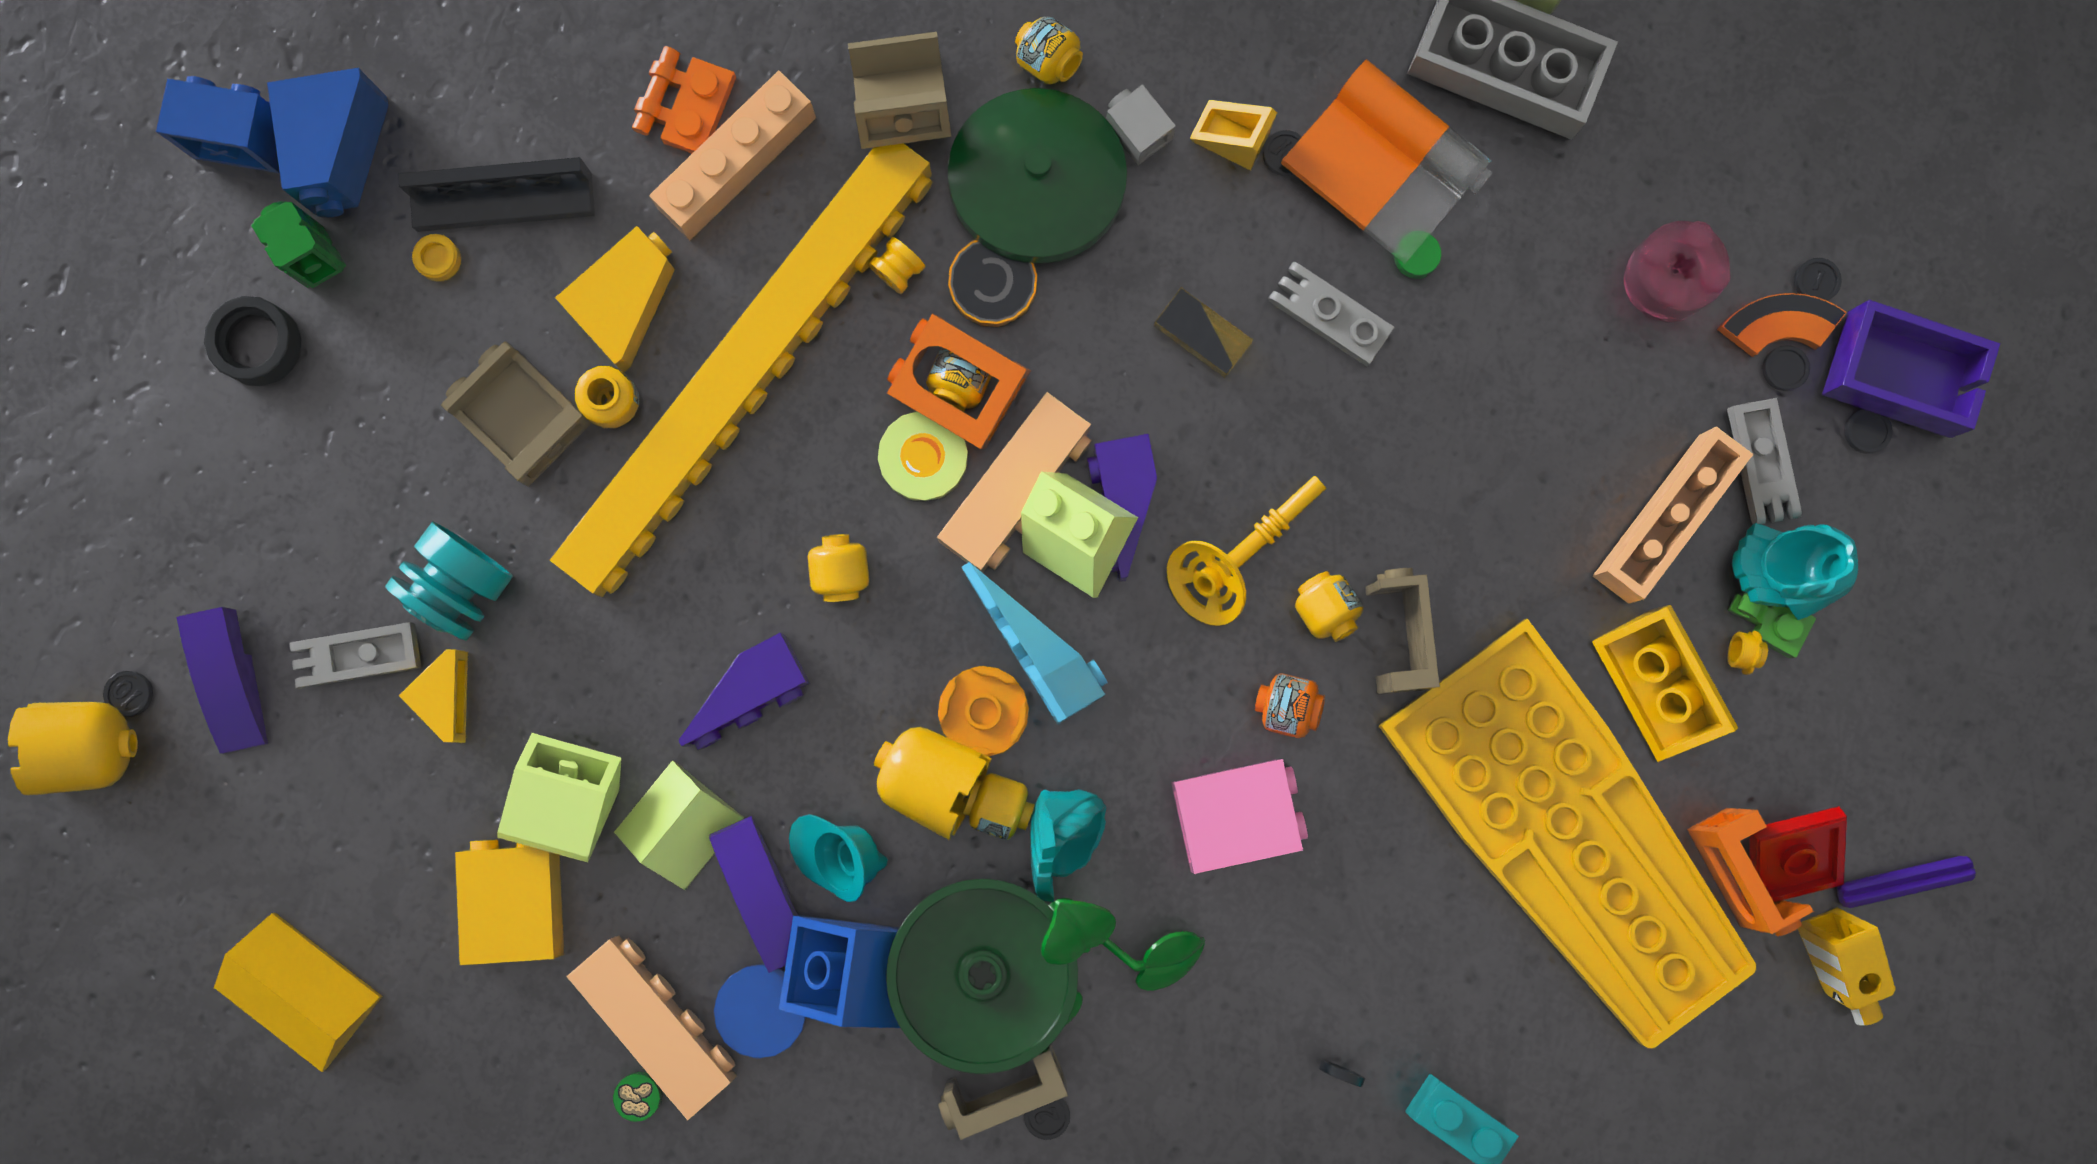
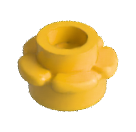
M1758 631L1748 633L1737 632L1732 637L1728 647V664L1731 667L1742 669V674L1749 675L1755 668H1761L1765 664L1768 656V645L1762 640V636Z

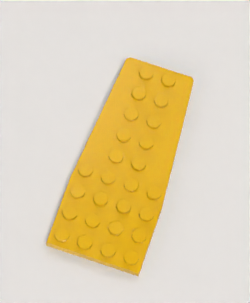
M1528 619L1518 623L1440 680V687L1428 689L1379 725V728L1459 837L1640 1045L1647 1048L1657 1047L1755 973L1756 963L1615 736Z

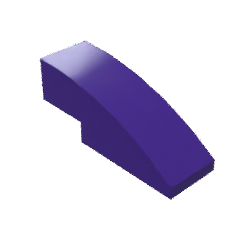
M219 607L176 617L194 689L219 753L224 754L268 744L252 655L244 653L236 609Z
M750 816L709 834V839L744 923L768 973L786 965L793 916H798L791 902L790 892L753 817Z

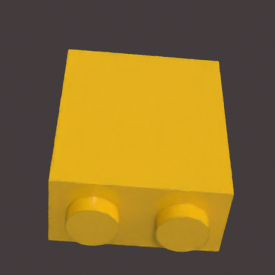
M499 839L470 841V850L455 852L460 965L546 960L564 955L559 854L516 843L517 847L499 848Z

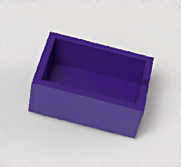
M1868 300L1847 313L1822 395L1952 438L1975 429L1986 390L1976 387L1989 382L2000 343ZM1959 390L1966 392L1961 395H1958Z

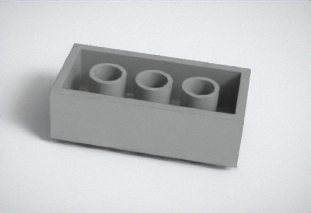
M1437 0L1407 74L1572 140L1587 122L1618 41L1515 0Z

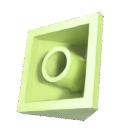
M672 760L614 833L641 864L686 890L715 854L709 834L741 821L744 817Z

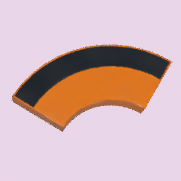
M1796 293L1777 294L1747 304L1726 319L1717 330L1751 357L1757 355L1768 344L1778 341L1800 342L1816 350L1821 347L1847 312L1837 305L1815 296Z

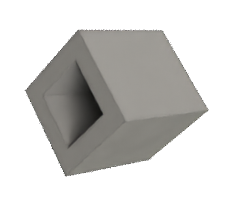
M1143 84L1133 92L1129 89L1123 90L1108 104L1110 109L1107 111L1106 119L1115 130L1123 148L1138 166L1173 140L1175 124Z

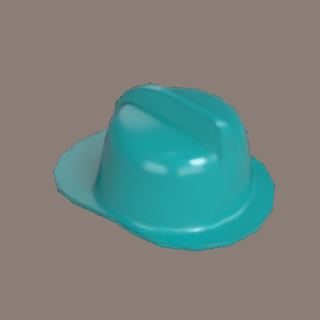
M811 814L799 817L791 826L789 833L790 851L798 868L812 882L834 893L846 902L857 901L863 894L864 887L877 876L880 870L887 866V857L878 851L877 845L868 831L859 826H836L821 817Z

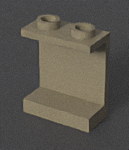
M937 32L848 43L856 96L854 109L861 149L952 137Z
M1413 568L1386 570L1385 574L1377 575L1376 582L1365 587L1366 596L1402 593L1411 671L1391 672L1376 676L1377 695L1421 691L1440 687L1427 574L1413 576Z

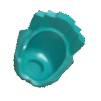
M1755 522L1747 530L1746 536L1739 540L1738 550L1733 554L1732 568L1735 578H1738L1740 581L1741 590L1748 593L1750 602L1775 607H1788L1797 620H1800L1829 606L1852 590L1858 575V555L1854 540L1847 534L1829 525H1806L1792 531L1780 532Z
M1080 789L1070 792L1043 790L1035 802L1030 826L1031 868L1036 894L1043 901L1054 902L1053 876L1067 877L1077 869L1086 866L1091 859L1093 851L1101 841L1106 824L1105 813L1107 808L1104 801L1096 794Z

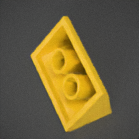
M1671 605L1651 609L1592 641L1657 762L1738 729L1735 720Z
M271 913L225 954L214 985L217 991L321 1072H324L383 997L276 913Z

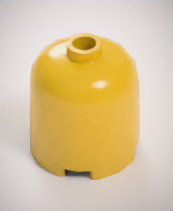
M57 702L28 704L27 707L16 709L10 723L8 746L18 747L20 767H12L10 769L17 789L23 795H43L110 787L124 775L129 765L130 757H135L138 749L137 735L133 729H129L127 721L121 712L107 703Z
M922 727L910 728L901 733L894 744L885 741L874 761V766L880 769L877 778V792L881 800L890 808L950 840L966 817L963 814L968 801L966 796L969 795L976 781H982L986 776L992 758Z

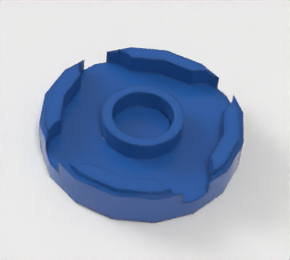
M764 963L746 966L731 975L718 991L714 1006L716 1028L724 1042L741 1055L757 1059L776 1056L791 1047L804 1029L807 1017L779 1010L785 969L782 967L768 973Z

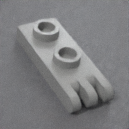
M1293 262L1288 268V272L1300 280V284L1283 276L1278 286L1291 295L1290 299L1273 291L1268 298L1269 302L1368 367L1394 329V326L1302 265Z
M1777 398L1735 405L1728 408L1727 412L1733 439L1753 453V456L1741 470L1752 524L1756 522L1757 524L1764 525L1766 523L1764 506L1767 507L1768 516L1772 523L1783 521L1782 503H1784L1786 515L1790 520L1800 518L1802 510Z
M411 622L289 643L291 653L309 651L310 658L292 661L294 671L312 668V676H302L294 679L296 689L421 668L415 623Z

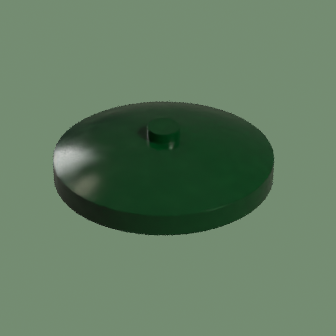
M1030 88L1002 94L982 105L965 121L953 142L948 161V185L951 202L966 230L979 243L994 253L1015 261L1027 263H1049L1064 260L1094 245L1104 236L1116 220L1124 200L1127 183V165L1124 150L1119 137L1107 119L1080 98L1052 89Z
M973 879L957 882L939 889L921 901L910 912L893 940L888 957L886 982L894 1016L904 1034L918 1050L935 1062L950 1069L974 1074H990L1010 1070L1027 1063L1042 1053L1057 1038L1068 1021L1074 1006L1078 987L1077 959L1063 965L1050 964L1042 956V943L1054 911L1047 903L1030 891L1012 883L993 879Z

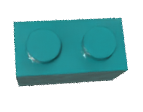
M1432 1074L1428 1075L1405 1110V1113L1415 1122L1475 1164H1501L1519 1137L1504 1124Z

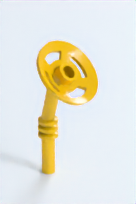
M1313 476L1277 510L1270 509L1268 511L1270 516L1264 515L1261 518L1262 524L1256 522L1254 524L1255 530L1228 554L1218 547L1203 541H1189L1176 548L1170 555L1167 563V579L1171 592L1179 605L1190 616L1209 625H1225L1236 619L1243 611L1246 602L1245 583L1238 568L1264 545L1275 543L1273 537L1280 538L1283 535L1282 529L1288 531L1290 529L1289 523L1327 489L1316 476ZM1197 551L1199 555L1189 562L1187 568L1183 567L1186 556L1191 552ZM1204 561L1206 566L1200 571L1197 570L1198 564ZM1193 582L1195 589L1201 595L1208 598L1206 606L1201 604L1191 594L1186 586L1187 583ZM1226 586L1228 588L1226 594L1220 596V590ZM1235 593L1237 596L1233 606L1223 610L1222 604L1228 602Z

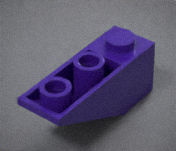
M1149 434L1096 443L1093 449L1094 456L1087 457L1091 484L1100 483L1102 496L1138 517L1110 572H1117L1119 582L1126 581L1157 481Z
M778 633L737 656L678 740L682 747L695 745L697 750L706 748L722 739L719 731L736 723L738 729H741L761 719L763 715L760 710L766 706L777 702L779 708L804 696L801 688L809 685L810 682L786 635Z

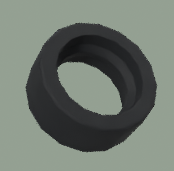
M240 296L226 301L213 312L205 327L204 346L209 360L219 372L246 385L265 386L280 381L293 369L300 356L301 336L296 322L285 310L261 297ZM253 315L263 316L269 319L277 329V346L272 356L262 365L244 367L236 363L230 356V335L235 326L244 318Z

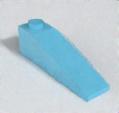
M968 562L962 566L966 577L1057 724H1060L1105 696L1101 687L1108 682L1094 660L1086 664L1083 657L974 565Z

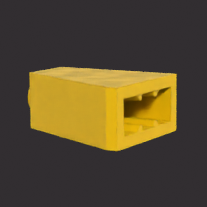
M638 226L555 297L623 373L631 367L675 271L666 258L672 253L668 246L655 232L647 237Z

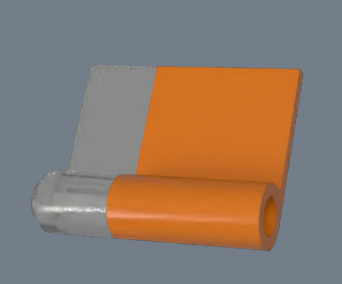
M1367 59L1351 75L1337 98L1281 161L1283 166L1404 264L1408 262L1469 189L1476 194L1493 174V172L1486 168L1492 161L1489 157Z

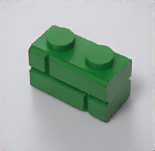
M286 201L272 203L261 211V216L253 220L254 222L251 226L260 242L266 246L265 250L274 266L305 287L314 288L344 271L346 264L338 250L332 246L333 242L323 225L294 203Z

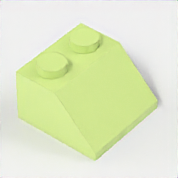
M1041 471L1021 511L1023 553L1091 597L1097 598L1138 517L1067 473Z

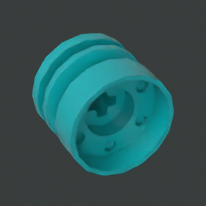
M432 521L414 546L418 553L428 561V564L425 568H422L411 562L403 561L399 569L412 579L414 583L410 584L398 577L392 576L385 585V588L399 599L403 607L410 614L437 631L449 633L467 641L474 632V629L459 615L462 613L473 620L481 622L485 614L471 601L474 594L496 601L513 578V575L477 547L444 526Z

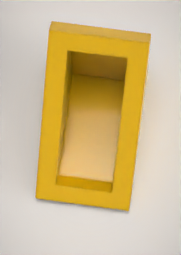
M1209 100L1190 139L1195 144L1251 171L1270 134L1277 112L1271 107Z
M446 649L399 697L443 742L466 743L468 652L456 649Z

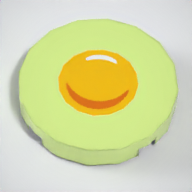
M917 411L902 415L889 425L879 443L878 462L883 478L894 492L909 500L929 501L945 497L958 487L967 469L968 451L965 440Z

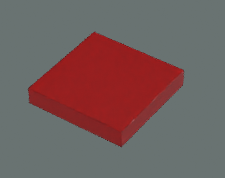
M1840 806L1766 824V828L1750 836L1749 858L1773 902L1844 884L1847 816Z

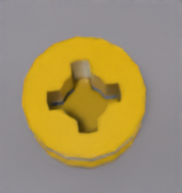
M894 237L886 243L884 254L881 257H874L868 264L881 280L900 294L907 289L909 278L913 274H920L926 267L911 249Z

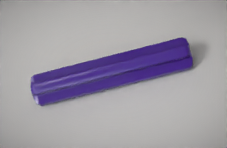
M1957 856L1844 882L1842 886L1836 887V891L1842 907L1854 908L1972 881L1976 876V872L1970 857Z

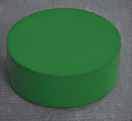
M1416 231L1407 234L1396 247L1394 253L1396 267L1403 275L1412 279H1421L1429 276L1441 260V247L1438 241L1426 232Z

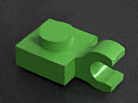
M1745 593L1744 596L1736 594L1728 611L1755 624L1753 631H1758L1761 634L1762 640L1767 643L1768 647L1787 658H1797L1816 620V617L1812 615L1797 620L1788 607L1752 603L1748 593Z

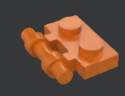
M665 46L659 61H653L649 71V75L652 78L644 98L639 97L634 111L637 113L632 130L648 136L654 122L665 125L660 137L663 144L692 154L716 131L735 83L736 75L733 71L692 57L686 73L679 71L675 67L681 53ZM668 85L679 89L672 109L661 106Z

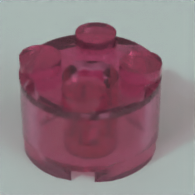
M1700 221L1671 222L1655 230L1635 248L1625 268L1624 286L1630 301L1642 313H1648L1665 322L1681 321L1700 311L1721 294L1730 281V262L1724 244L1708 224ZM1671 267L1677 269L1680 273L1674 274Z

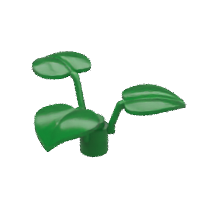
M1061 898L1048 905L1054 911L1050 927L1044 937L1041 953L1046 962L1063 965L1075 961L1083 953H1088L1091 948L1102 944L1131 969L1140 971L1135 980L1140 989L1153 991L1166 988L1183 978L1199 959L1206 940L1204 937H1199L1197 934L1189 931L1170 933L1156 941L1146 951L1143 960H1135L1109 939L1115 929L1116 919L1108 909L1087 902L1073 901L1070 898ZM1077 990L1074 1006L1065 1026L1074 1019L1082 1006L1083 997L1079 990Z

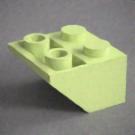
M532 733L514 769L497 838L588 863L619 792L621 757Z

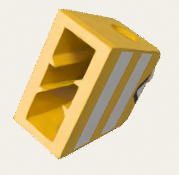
M1838 907L1802 921V926L1798 928V931L1826 995L1848 1007L1857 1025H1871L1879 1022L1883 1018V1013L1878 1001L1892 996L1896 989L1878 927Z

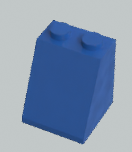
M360 68L267 82L282 190L319 217L340 216L344 213V209L358 207L389 106L387 96Z
M793 916L779 1010L839 1027L900 1028L890 1005L886 982L890 949L900 927Z

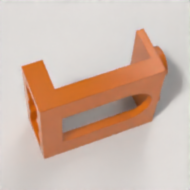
M932 314L928 321L922 318L910 337L909 341L914 346L907 359L899 358L888 375L887 381L892 385L887 394L979 449H985L1031 370L1016 361L1010 360L946 322L945 319L938 315ZM940 346L999 380L977 420L924 389L917 382L914 372L929 347Z
M1726 808L1688 828V833L1740 927L1756 930L1760 933H1775L1776 936H1783L1801 927L1802 922L1800 919L1814 912L1811 906L1783 900L1773 902L1740 841L1767 827L1758 810Z

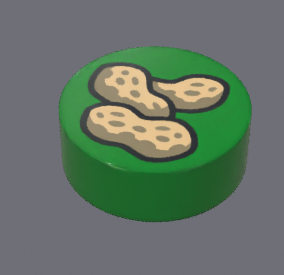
M635 1072L629 1074L618 1083L614 1090L613 1103L620 1116L626 1120L638 1122L648 1119L658 1110L662 1102L663 1093L648 1073Z

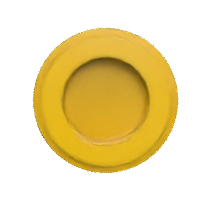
M430 234L424 236L416 243L412 252V261L417 271L427 279L445 281L453 277L459 270L461 254L458 247L446 236Z

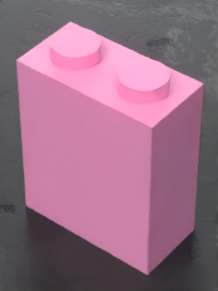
M1283 759L1171 782L1190 871L1193 874L1303 851L1301 840L1308 838L1303 813H1295L1291 795L1298 793L1296 778L1291 766L1285 768Z

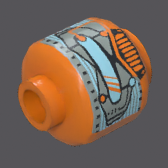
M1280 673L1272 679L1270 686H1260L1255 711L1263 713L1262 722L1266 730L1295 738H1303L1310 730H1318L1323 713L1325 695L1319 694L1318 685L1312 680Z

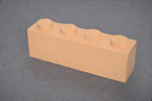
M778 70L664 180L649 197L658 210L690 241L816 119L811 101Z
M1046 392L937 536L939 543L966 563L970 562L982 573L988 566L996 570L1011 549L1005 543L1015 530L1022 534L1021 511L1041 471L1060 473V470L1069 458L1077 462L1092 442L1087 437L1091 424Z
M1717 426L1700 434L1594 573L1593 577L1628 604L1644 600L1753 456V453Z
M620 936L611 938L566 977L682 1115L689 1120L737 1077L736 1073L732 1070L736 1066L735 1062L722 1046L717 1044L713 1047L703 1036L702 1033L705 1031V1027L691 1010L687 1009L683 1012L672 999L675 991L668 981L658 973L653 976L643 965L642 962L646 958L641 949L629 938L625 941Z

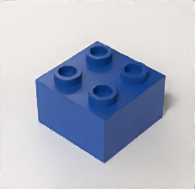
M187 76L186 81L167 78L156 129L158 134L193 159L280 174L270 102L260 96L259 90L243 84H232L231 89L215 87L216 84L214 82L196 76Z

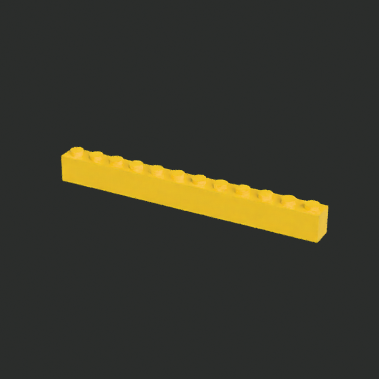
M904 143L873 147L552 556L550 561L591 593L603 597L606 592L614 593L621 586L628 575V572L624 569L635 555L640 558L650 549L656 539V536L652 533L664 519L668 522L678 513L684 503V500L680 497L691 483L697 486L707 476L712 467V464L709 462L719 448L725 450L735 440L740 431L737 424L747 412L753 414L760 408L768 395L764 391L775 376L780 379L788 372L795 361V357L792 354L802 341L809 343L817 335L823 324L820 318L830 305L836 308L845 299L850 290L848 282L857 271L863 273L869 268L868 264L878 254L875 248L886 235L891 238L899 230L905 220V216L902 213L912 200L918 203L927 194L932 185V180H930L932 176L931 167L927 160Z

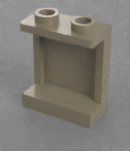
M504 341L500 346L493 345L487 349L478 360L479 366L467 378H459L448 388L446 392L447 398L442 402L441 406L461 422L506 466L505 469L517 481L529 487L592 423L519 351L507 341Z
M1052 1044L1033 1059L1038 1073L974 1100H964L956 1078L947 1080L943 1095L941 1096L942 1102L938 1103L947 1129L952 1130L956 1128L960 1140L1068 1096L1067 1082Z

